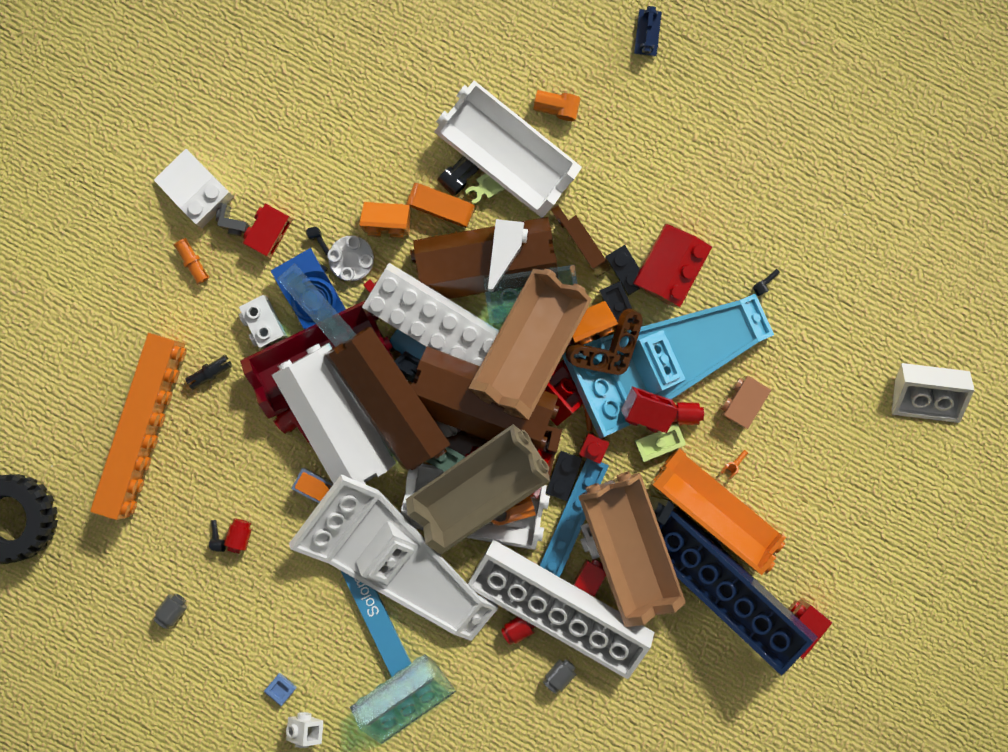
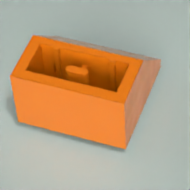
M364 202L360 227L370 237H381V234H390L391 238L403 239L404 235H409L411 207L404 204Z
M606 301L587 308L571 338L572 345L577 343L584 345L592 342V337L598 334L602 338L614 332V327L618 323Z

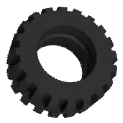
M20 474L0 475V499L4 497L16 499L23 506L27 519L24 532L18 539L7 540L0 536V564L15 563L32 558L37 555V552L44 550L48 546L46 542L52 540L54 532L51 531L52 528L57 527L58 520H54V514H58L57 507H52L51 502L55 500L52 494L47 495L45 493L47 488L43 484L38 485L37 480L32 477L26 478L25 475Z

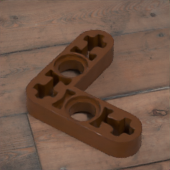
M626 309L621 313L609 350L573 344L566 351V359L572 365L580 368L615 375L625 373L629 367L643 323L642 315L633 309ZM634 317L633 322H627L629 318ZM628 336V344L625 347H620V340ZM580 352L586 356V359L583 357L574 358V355ZM597 354H602L601 362L594 365L593 358ZM621 361L620 365L614 366L615 362Z

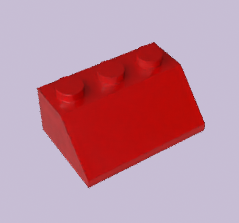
M664 224L633 284L669 306L681 307L712 246L695 235L669 224Z

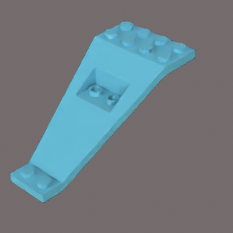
M753 294L739 301L642 326L629 367L621 375L576 367L568 362L566 352L562 357L598 437L603 438L631 425L626 422L621 409L632 386L668 399H673L750 347L773 336L774 333L756 294ZM614 334L584 345L609 350ZM628 336L620 340V347H625L628 344ZM580 352L574 355V358L583 357L586 359V356ZM597 354L593 358L594 365L601 362L602 354ZM621 361L615 362L614 366L620 365Z

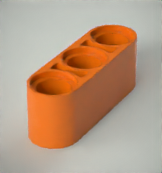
M419 183L413 184L406 205H410V207L465 228L468 227L475 209V205Z

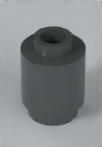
M177 593L174 595L168 594L155 611L154 621L165 629L174 626L187 609L186 600Z
M559 659L547 672L543 683L555 694L559 691L562 692L576 676L574 672L576 667L567 659L564 661Z

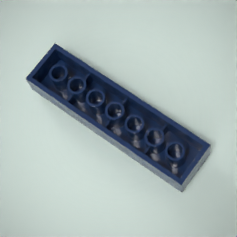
M678 507L672 510L665 525L658 524L677 578L781 676L818 638Z

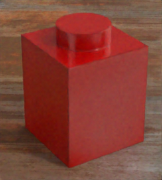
M588 431L579 450V455L601 464L610 442Z
M586 559L573 582L574 586L595 596L606 577L602 562L596 559H592V561Z

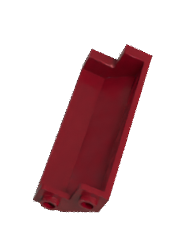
M365 300L240 360L243 373L255 391L258 405L268 419L290 409L272 375L279 371L278 366L288 360H291L293 363L308 354L306 350L319 343L320 347L329 343L333 349L341 342L348 341L365 328L371 327L392 357L390 350L393 349V346L388 336L383 337L376 323L379 317L362 308Z

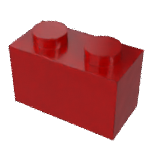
M265 203L263 208L259 207L254 216L256 221L253 226L248 227L245 231L243 244L271 259L293 219Z
M632 386L621 412L626 422L631 425L638 426L640 424L646 426L652 432L658 433L661 431L667 433L679 409L671 399Z

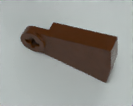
M558 204L550 210L561 227H565L595 275L599 277L611 268L577 215L568 220Z

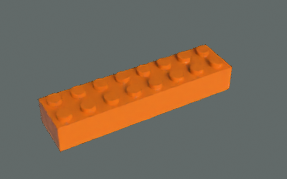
M148 332L90 512L115 520L128 518L130 514H134L137 507V502L135 501L137 493L141 492L144 485V480L142 479L144 471H147L151 464L150 452L157 445L158 436L156 434L158 428L162 427L165 420L163 412L165 406L169 405L172 399V392H170L172 384L178 380L179 370L177 369L180 361L182 362L186 355L185 343Z

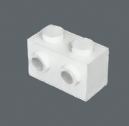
M262 295L239 307L241 311L239 314L240 320L244 326L248 325L251 331L249 337L255 347L258 346L261 349H265L287 338L267 296Z

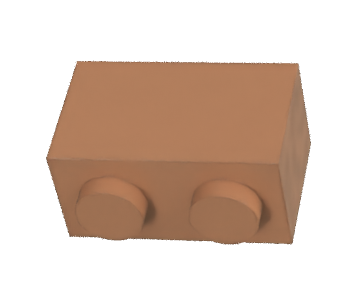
M744 376L743 379L738 378L732 389L735 392L731 399L727 397L722 404L721 409L723 412L721 416L743 429H749L771 389L750 376Z

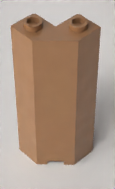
M533 269L472 380L469 389L484 402L490 405L494 402L504 407V412L529 420L592 300L585 292V288L578 284H562L556 278V274L549 269Z
M628 471L617 475V478L600 485L596 483L586 487V491L578 497L624 626L632 627L645 625L655 615L676 613L686 601L640 473L631 474Z

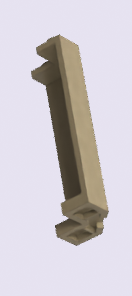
M512 424L406 499L407 515L423 526L425 544L441 555L549 483V466L531 442L528 433Z

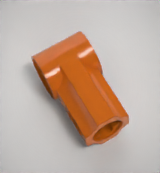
M537 90L533 110L553 114L559 119L573 122L576 121L581 98L569 93L559 95Z
M526 497L505 511L506 519L504 521L498 522L494 519L491 523L496 526H503L511 522L536 516L531 497Z

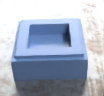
M279 673L264 692L282 706L297 687Z

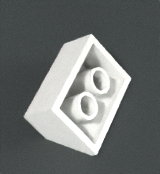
M901 363L895 379L892 415L960 423L974 393L970 371Z

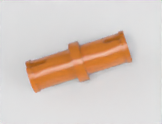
M186 238L179 240L173 245L183 259L184 267L189 269L197 285L210 278L199 261L201 258L194 253Z

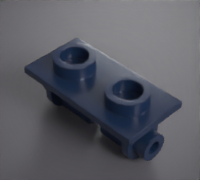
M648 6L647 10L639 9L634 54L657 57L662 12L656 11L654 6Z

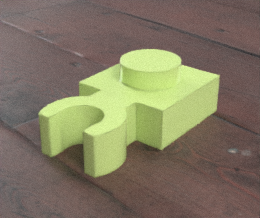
M485 173L476 179L479 186H471L466 189L465 193L466 195L471 192L477 194V198L471 201L473 205H476L481 201L483 195H486L489 200L505 190V188Z

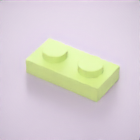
M677 424L670 426L667 433L659 431L658 433L655 432L635 440L643 462L686 445Z

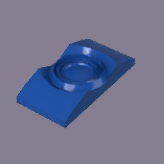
M311 248L271 270L283 295L291 305L304 329L346 310Z

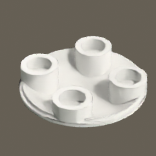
M357 236L340 238L328 252L331 270L337 277L346 281L362 279L370 272L373 266L374 256L370 245L364 239Z

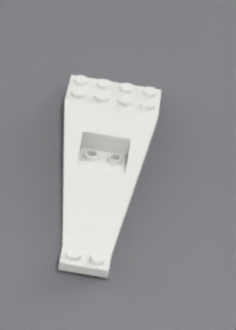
M342 474L289 543L291 550L336 567L448 632L470 641L473 640L498 609L496 603L479 596L439 553L427 546L424 537L379 490Z

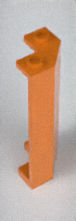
M680 448L675 449L659 469L660 473L650 484L758 574L763 575L764 572L766 574L770 572L775 565L773 561L776 559L773 553L777 554L784 547L785 542L783 541L786 537L770 526L687 457L686 453Z

